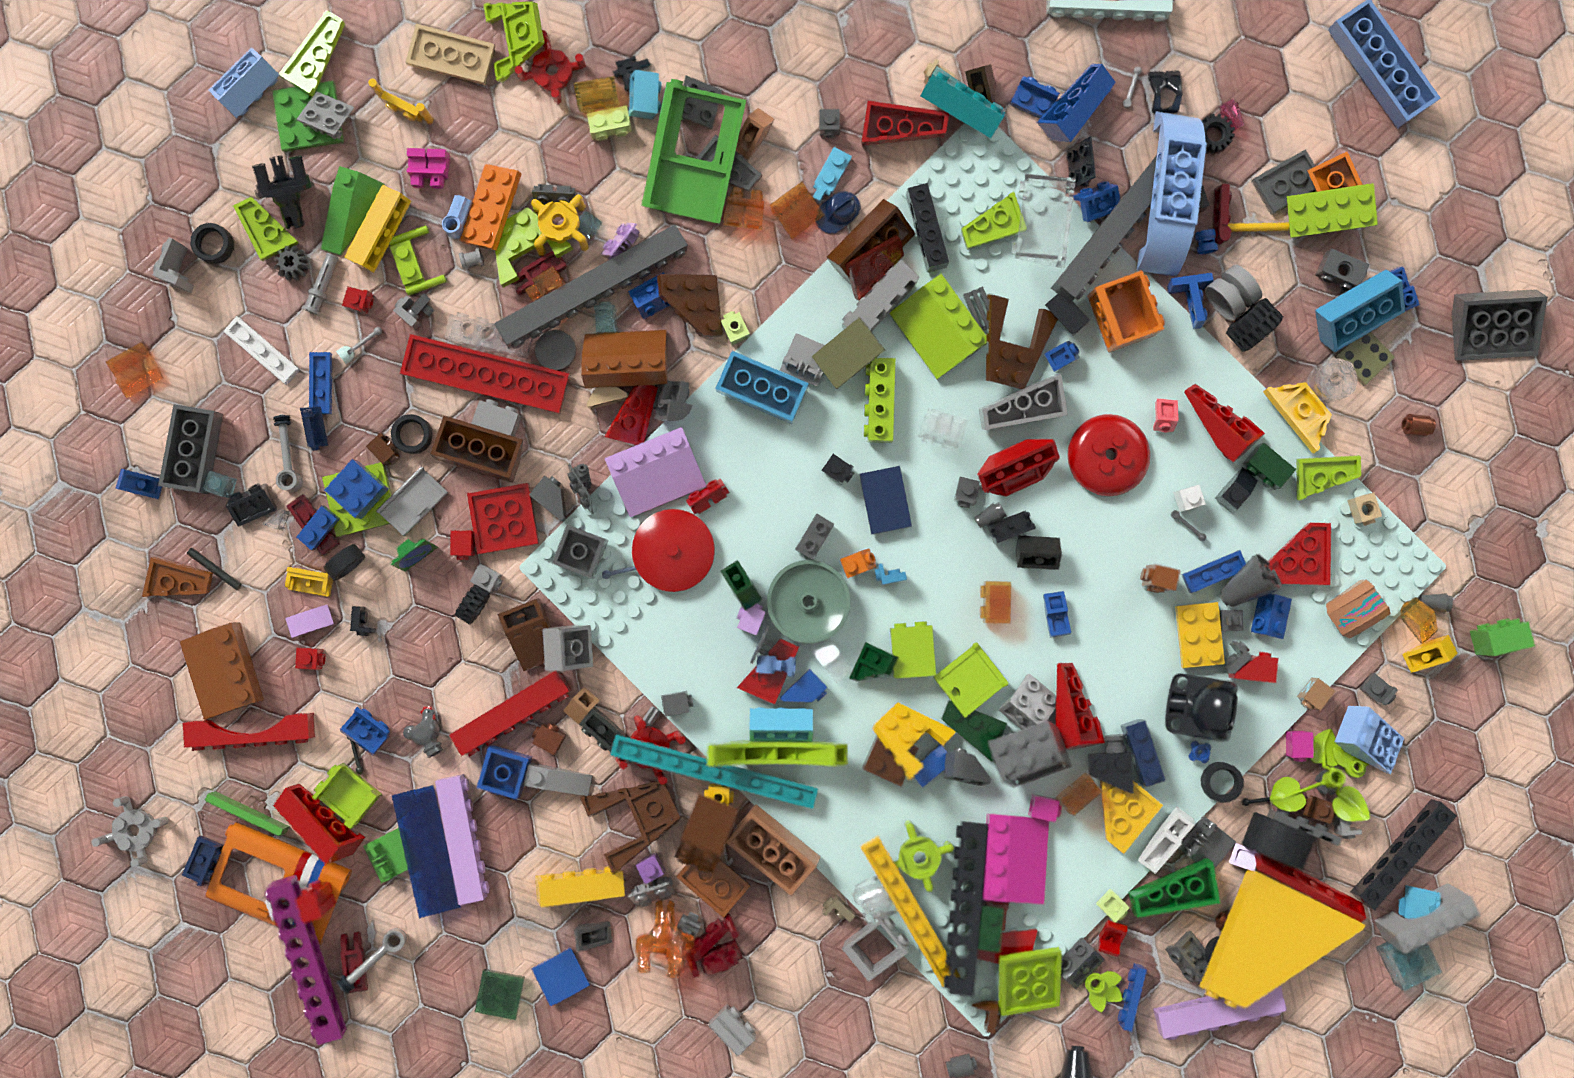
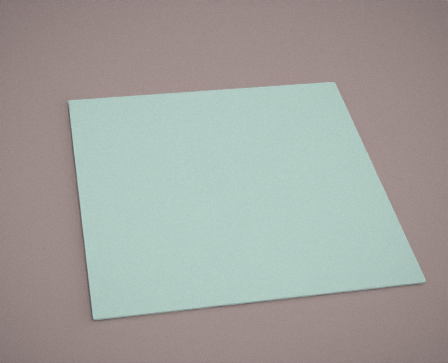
M964 123L887 200L899 208L916 233L906 192L907 188L928 183L949 259L947 268L927 273L917 234L859 292L835 270L827 259L735 352L780 371L783 359L796 333L826 345L844 330L842 328L844 316L849 311L853 313L858 307L856 304L861 298L867 297L872 292L871 288L878 281L881 282L885 278L884 275L892 266L895 267L900 260L908 265L919 276L916 286L897 306L942 273L967 309L968 306L963 294L979 289L982 286L986 295L993 294L1009 299L1000 340L1030 348L1038 310H1049L1045 304L1057 294L1051 287L1100 226L1094 220L1090 222L1083 221L1081 207L999 127L992 138H989ZM1014 191L1027 230L967 250L961 228ZM1122 247L1116 254L1111 253L1108 256L1110 261L1103 270L1099 268L1096 271L1098 277L1091 285L1088 283L1083 289L1086 292L1079 300H1073L1090 319L1088 324L1072 336L1061 322L1057 320L1026 385L1028 387L1055 374H1061L1068 415L983 430L979 408L1022 390L986 381L988 343L936 380L890 314H888L872 333L885 349L877 358H896L892 443L867 442V437L863 436L864 425H868V417L864 416V405L868 404V396H865V384H869V376L865 375V367L838 389L833 386L824 373L818 386L809 383L795 419L790 424L716 392L715 388L727 360L686 400V404L693 406L690 413L684 419L664 421L644 441H649L682 427L705 484L707 485L710 481L721 478L730 492L726 498L716 504L710 498L708 502L711 507L700 514H695L710 530L715 545L712 567L707 576L696 586L679 592L663 591L648 584L639 575L637 570L612 575L608 579L602 577V572L605 570L611 572L635 566L632 558L633 539L639 526L648 517L667 509H679L694 514L686 502L690 495L688 494L630 518L611 475L590 495L594 514H591L588 509L585 510L580 505L519 566V569L574 625H591L592 643L663 714L662 695L687 691L688 695H692L694 707H690V712L666 717L706 757L707 744L728 743L738 740L750 741V709L759 707L765 709H813V741L848 744V765H732L818 788L813 809L743 790L739 791L754 806L757 804L821 856L816 868L870 922L882 913L886 917H890L894 921L897 931L900 934L903 933L909 941L908 953L904 956L985 1037L991 1034L987 1033L984 1028L986 1011L974 1008L971 1005L985 1000L998 1001L999 964L977 959L974 997L948 994L947 988L942 987L860 846L879 836L892 860H899L900 846L909 839L904 823L910 820L915 827L917 836L929 837L938 847L943 846L945 841H950L955 849V846L959 847V838H956V826L960 825L961 821L986 823V814L1030 817L1028 811L1032 794L1057 799L1060 801L1059 805H1062L1060 817H1057L1056 822L1049 821L1044 904L982 899L981 906L1004 909L1002 932L1036 928L1037 934L1033 951L1059 947L1062 950L1063 957L1080 938H1085L1107 915L1096 903L1109 889L1123 899L1150 871L1138 859L1172 811L1179 807L1194 818V823L1196 824L1218 802L1210 799L1203 792L1201 776L1204 769L1212 763L1225 762L1235 766L1243 776L1308 710L1301 705L1302 701L1297 696L1311 677L1319 678L1328 686H1331L1446 568V564L1377 497L1382 516L1375 518L1376 522L1363 526V523H1354L1347 500L1372 493L1358 478L1330 487L1323 492L1307 496L1305 499L1297 500L1296 470L1286 483L1276 490L1268 489L1262 484V479L1254 476L1258 482L1251 495L1238 510L1230 512L1217 501L1215 497L1240 468H1247L1242 463L1259 444L1265 443L1294 468H1296V459L1335 456L1321 442L1319 443L1320 449L1313 454L1263 393L1266 388L1203 326L1200 329H1193L1190 314L1147 272H1143V274L1147 275L1149 279L1151 295L1153 294L1156 297L1157 311L1164 318V330L1154 337L1108 353L1087 295L1097 286L1139 272L1136 271L1137 262ZM979 293L977 295L987 316L986 307ZM971 296V302L979 318L981 326L983 327L985 326V324L980 315L973 296ZM987 329V330H985V331H983V332H984L985 334H989V329ZM1066 341L1075 343L1080 352L1078 354L1080 359L1054 372L1045 353ZM1197 384L1215 396L1218 401L1217 403L1223 406L1229 405L1233 408L1232 412L1240 418L1243 416L1247 417L1265 434L1243 456L1232 462L1224 457L1184 393L1187 388ZM1157 399L1178 400V423L1174 432L1163 433L1153 430L1156 420L1155 402ZM1104 414L1123 416L1134 422L1143 431L1150 447L1148 471L1143 480L1127 493L1118 496L1097 495L1084 489L1075 480L1070 471L1067 452L1072 436L1081 424L1095 416ZM1026 439H1053L1055 441L1060 459L1054 463L1044 480L1009 496L985 493L980 483L976 505L964 508L958 506V502L954 501L959 477L980 481L977 473L989 456ZM1107 449L1106 457L1109 460H1113L1115 453ZM833 453L849 465L854 466L852 469L854 475L848 483L844 481L841 485L821 471ZM900 466L912 527L871 535L859 474ZM1200 485L1206 505L1179 513L1196 530L1206 535L1205 541H1200L1198 536L1177 518L1173 519L1171 517L1172 511H1179L1173 492ZM998 502L1007 517L1026 510V512L1030 513V520L1035 524L1036 529L1020 534V536L1059 537L1062 550L1059 570L1017 568L1015 550L1018 536L994 544L988 527L980 528L974 517L982 513L992 503L996 504ZM1363 505L1362 512L1365 515L1368 514V508ZM817 513L834 523V526L813 560L830 565L844 578L850 592V610L844 625L835 635L822 642L806 644L793 641L777 630L768 613L767 594L771 582L784 567L797 561L811 560L795 549ZM1307 523H1331L1330 585L1282 584L1281 589L1271 593L1292 599L1284 639L1251 632L1258 598L1234 607L1223 603L1220 598L1222 594L1221 589L1234 576L1194 593H1189L1181 574L1237 550H1241L1246 563L1256 554L1262 555L1268 561ZM566 525L609 540L594 579L552 564ZM869 548L875 556L876 568L847 578L840 559ZM737 560L763 599L757 603L763 606L762 611L766 612L757 635L737 628L740 622L737 616L742 605L720 572ZM881 563L883 564L885 575H888L889 570L900 569V572H906L907 580L881 585V581L876 580L875 569H878L877 565ZM1158 564L1181 570L1176 591H1165L1164 593L1147 591V587L1142 586V580H1140L1142 569L1146 568V565ZM1359 580H1368L1375 586L1377 592L1387 606H1389L1391 614L1358 635L1347 638L1340 633L1328 616L1326 604ZM1064 591L1071 634L1050 638L1043 594ZM1218 602L1219 615L1220 610H1243V631H1221L1224 661L1233 653L1237 654L1229 645L1232 641L1243 642L1249 648L1248 653L1250 655L1259 656V652L1272 653L1273 658H1279L1276 683L1229 678V673L1223 668L1227 664L1226 662L1222 665L1181 668L1175 606ZM927 621V625H932L936 674L967 651L973 643L977 642L1009 682L1008 686L1001 688L975 709L978 712L1006 722L1007 725L1003 736L1022 730L1003 715L999 709L1002 704L1013 696L1025 676L1031 674L1056 695L1057 664L1073 663L1083 684V695L1092 704L1089 706L1093 717L1097 716L1099 719L1103 737L1105 735L1123 734L1120 726L1122 724L1137 719L1146 720L1166 781L1148 787L1140 785L1134 768V764H1136L1134 755L1125 740L1124 745L1127 747V752H1131L1133 781L1163 805L1162 808L1124 854L1106 840L1100 780L1090 776L1088 768V754L1106 753V741L1100 745L1067 750L1072 767L1015 788L1002 783L994 759L991 762L957 732L943 747L948 753L954 751V749L967 750L966 753L974 754L991 778L990 784L977 786L944 779L943 770L923 788L914 777L909 780L907 776L901 787L863 770V763L876 736L872 728L897 702L951 728L941 720L946 704L950 699L934 680V676L894 679L892 671L889 677L863 681L849 679L865 642L892 654L889 628H894V624L906 623V627L915 626L914 622ZM767 625L770 627L765 638L771 640L773 646L779 639L799 646L795 656V676L790 677L787 675L775 704L737 688L757 665V656L753 664L750 661ZM762 643L764 645L760 648L769 652L773 646ZM809 669L828 687L825 690L827 694L820 701L815 699L813 702H788L780 699ZM1183 673L1227 680L1237 684V712L1229 741L1219 742L1173 734L1166 729L1165 714L1168 693L1172 678L1176 674ZM1185 677L1178 680V686L1181 689L1187 686L1188 683ZM1056 708L1048 719L1054 725H1056ZM1177 718L1174 719L1171 723L1174 730L1180 729L1181 721ZM925 733L914 744L919 748L915 758L920 762L940 743L928 733ZM1192 741H1198L1201 744L1209 743L1211 745L1209 761L1207 763H1202L1199 760L1191 761L1188 755L1191 753L1192 747L1190 744ZM1226 770L1216 771L1210 779V786L1217 794H1226L1234 785L1232 774ZM972 837L967 838L965 847L973 849L976 845L975 839ZM954 850L941 855L940 865L935 874L930 877L934 887L932 892L925 890L922 879L912 878L902 868L898 869L943 947L949 954L950 945H947L948 932H952V923H949V912L954 908V902H951V889H955L956 881L952 880L953 867L957 868ZM917 852L914 855L916 863L925 861L926 856L923 852ZM966 859L963 863L965 870H971L974 867L972 859ZM969 880L964 881L961 885L962 890L965 892L972 889V882ZM961 903L960 912H969L971 908L970 903ZM962 923L958 927L959 934H966L969 931V926L966 923ZM879 925L877 929L896 948L899 947L895 943V941L890 937V935L886 932V930L882 927V925ZM960 945L956 949V954L959 956H963L967 952L965 945ZM956 968L960 976L963 977L966 972L965 968ZM1000 1015V1024L1007 1016Z

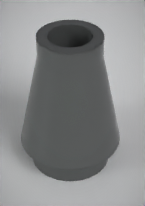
M998 502L996 504L992 503L974 518L978 526L982 528L1003 521V518L1007 517Z
M1447 593L1420 595L1419 607H1425L1443 614L1452 610L1453 597L1448 596Z

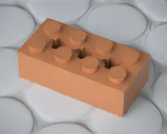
M757 804L749 811L726 841L729 846L789 895H792L816 868L821 857Z

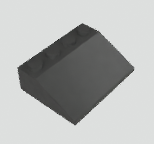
M1536 289L1454 294L1452 326L1455 360L1538 356L1548 296Z

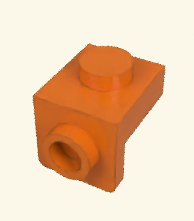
M869 548L840 559L847 578L876 568L875 556Z

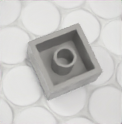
M570 625L543 629L545 671H567L593 667L591 625Z

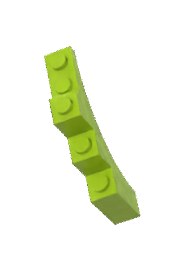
M749 740L707 744V766L744 764L848 765V744L821 741L762 742Z

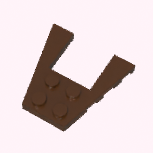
M987 294V299H989V311H987L989 334H986V342L989 343L988 354H986V381L1024 389L1058 319L1049 310H1038L1030 348L1001 341L1000 336L1009 299Z
M659 781L580 797L588 817H592L627 800L640 830L641 837L604 854L613 875L681 820L667 785H662Z

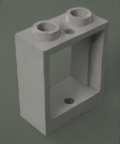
M884 913L848 938L842 948L868 982L906 955L909 949L907 937L897 931L894 921L890 917H886ZM879 925H882L899 947L876 964H873L857 945V942Z

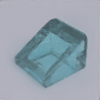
M585 210L579 217L580 225L578 231L592 239L603 222Z

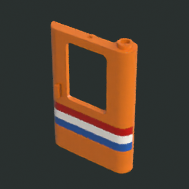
M236 822L234 825L230 824L226 830L225 836L227 838L208 886L206 898L278 927L277 922L272 921L265 902L224 886L221 883L223 873L234 848L285 870L283 878L297 875L300 888L305 886L308 888L310 883L321 880L322 883L330 882L333 890L331 894H334L336 903L341 891L350 879L352 869L335 862L325 865L317 855ZM336 904L323 917L312 921L319 945L323 943L322 940ZM288 918V921L291 924L296 925V922L293 919Z

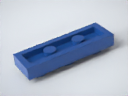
M309 352V407L321 406L322 414H332V353Z
M1237 550L1181 575L1189 593H1194L1236 575L1246 562L1241 550Z
M1136 963L1133 964V969L1130 968L1128 972L1129 985L1128 989L1124 990V1006L1118 1014L1120 1026L1124 1030L1131 1032L1147 971L1142 965Z

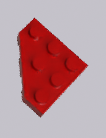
M1307 523L1268 560L1270 564L1267 566L1271 571H1276L1282 584L1330 585L1331 523Z

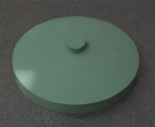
M816 560L797 561L784 567L771 582L767 594L768 613L774 626L785 637L806 644L822 642L835 635L844 625L850 610V592L844 578L830 565Z

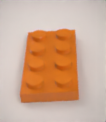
M489 164L484 165L460 238L461 242L497 251L522 175L521 172Z

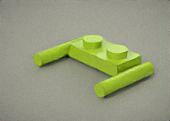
M427 225L394 236L390 242V248L408 296L447 282L444 274L425 281L412 246L411 239L430 233Z

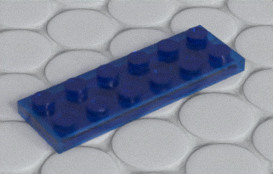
M434 785L391 795L419 918L461 908V905L458 904Z

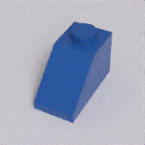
M809 669L780 699L788 702H813L815 699L820 701L827 694L825 690L828 687Z

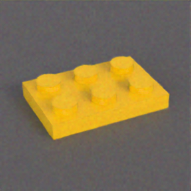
M1218 602L1175 606L1181 668L1225 664Z

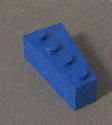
M1091 64L1037 121V124L1051 141L1072 142L1105 96L1111 91V88L1116 83L1103 64Z

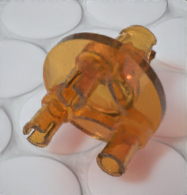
M663 900L657 901L655 903L654 927L650 933L636 938L635 953L637 954L638 973H649L651 971L650 954L658 953L664 955L667 959V977L675 978L676 975L679 978L681 976L680 968L684 967V951L694 947L695 940L693 936L681 933L675 925L674 901H668L667 913L663 912Z

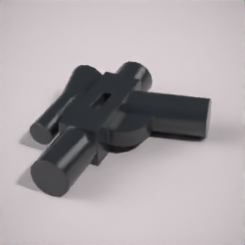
M632 56L624 60L615 61L618 69L614 70L613 74L615 79L623 78L624 91L630 92L631 74L634 70L649 67V60L646 58L637 62L636 57Z

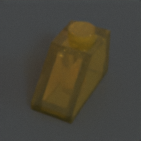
M1417 597L1403 604L1400 610L1402 621L1421 644L1425 643L1438 631L1435 612Z

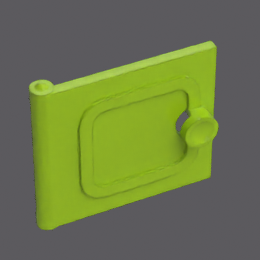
M977 642L973 643L967 651L933 677L964 718L1001 688L1009 684Z

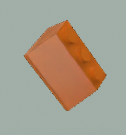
M1348 151L1307 170L1317 192L1363 185Z

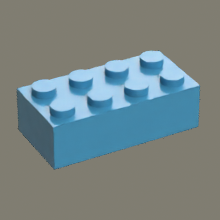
M1386 269L1316 309L1315 314L1320 341L1333 352H1336L1404 313L1405 304L1402 280Z
M731 351L715 389L716 392L792 424L809 383Z

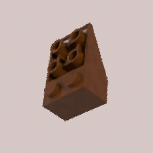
M541 599L531 600L497 614L523 671L525 672L545 664L543 629L552 627Z

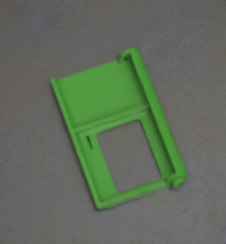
M676 79L666 82L641 206L720 224L746 100L683 86V81ZM689 97L722 104L725 107L715 157L711 162L677 155L675 152L685 102Z

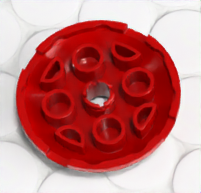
M1114 414L1099 415L1085 421L1074 432L1068 446V465L1073 477L1084 489L1100 496H1118L1134 489L1145 477L1150 464V447L1143 431L1131 420ZM1107 449L1115 453L1113 460H1109L1106 457Z

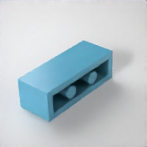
M762 707L750 709V741L812 742L813 709H765Z

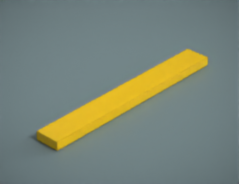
M876 836L860 847L942 987H944V975H948L949 967L945 966L947 952L879 836ZM955 969L954 975L961 977L958 970Z

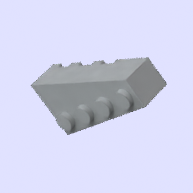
M900 260L895 267L892 266L884 275L885 278L881 282L878 281L871 288L872 292L867 297L861 298L856 304L858 307L853 313L849 311L844 316L842 328L845 329L857 318L861 317L872 332L916 286L919 276Z
M1055 374L979 408L982 429L989 430L1068 415L1062 375Z

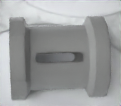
M480 248L465 254L459 253L464 271L473 266H484V259Z

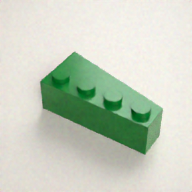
M1208 858L1192 863L1128 892L1132 913L1137 918L1220 904L1214 864Z

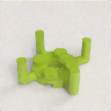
M907 820L904 826L909 839L900 846L899 860L894 861L898 869L902 868L910 877L922 879L925 890L932 892L934 887L930 877L938 869L941 855L952 852L954 846L950 841H945L943 846L938 847L929 837L917 836L913 823ZM917 852H923L926 856L925 861L916 863L914 855Z

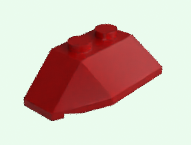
M1026 439L989 456L977 473L983 491L985 493L1009 496L1044 480L1054 463L1060 459L1056 443L1053 439Z

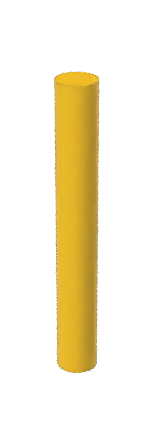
M1289 223L1228 224L1231 232L1289 230Z

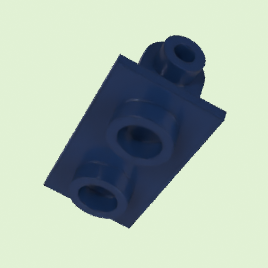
M321 406L300 408L307 446L312 451L319 450L320 446H328Z

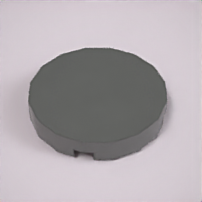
M547 331L536 342V358L545 368L558 371L565 370L575 360L576 345L573 339L564 331Z

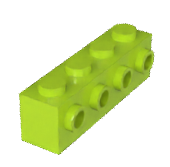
M875 358L865 367V375L869 376V384H865V396H868V404L864 405V416L868 417V425H864L863 436L867 437V442H893L896 358Z

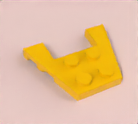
M899 702L880 718L872 728L884 746L890 749L896 756L895 761L899 766L902 765L906 770L905 775L909 780L922 769L923 764L907 751L925 733L932 736L942 746L956 733L955 730Z

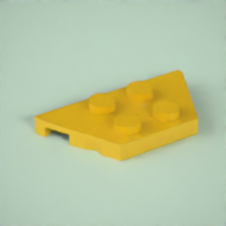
M1306 382L1265 389L1263 393L1313 454L1320 449V440L1325 435L1326 425L1329 423L1332 414Z

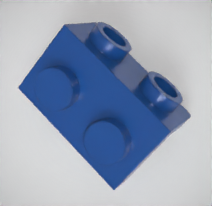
M1277 594L1259 597L1251 632L1284 639L1292 599Z
M358 707L354 709V714L340 728L341 733L372 756L390 735L389 727L384 722H377L372 718V714L364 708L361 710Z

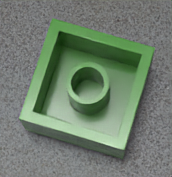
M1510 618L1497 620L1495 624L1477 625V629L1470 630L1476 655L1496 656L1535 646L1529 622L1520 621L1519 618L1511 620Z

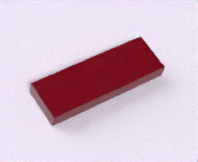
M305 494L300 495L286 505L302 529L317 512ZM330 531L316 549L321 556H324L340 545V543Z

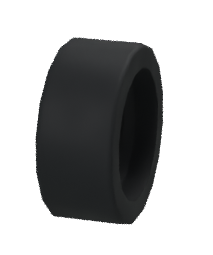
M216 223L199 225L191 235L190 245L193 253L209 264L225 262L234 250L232 235ZM210 232H217L223 237V246L214 255L204 253L201 248L203 238Z
M414 414L403 415L392 425L391 440L399 450L405 453H421L432 442V428L429 422ZM410 422L418 423L424 431L423 440L416 446L405 445L400 438L401 428Z
M351 544L333 556L325 564L324 570L333 581L339 580L354 570L365 559V555L356 544Z
M1215 762L1204 769L1201 776V787L1210 799L1220 803H1229L1236 800L1242 793L1244 779L1241 772L1235 766L1225 762ZM1218 770H1226L1234 778V786L1227 794H1217L1210 786L1211 776Z

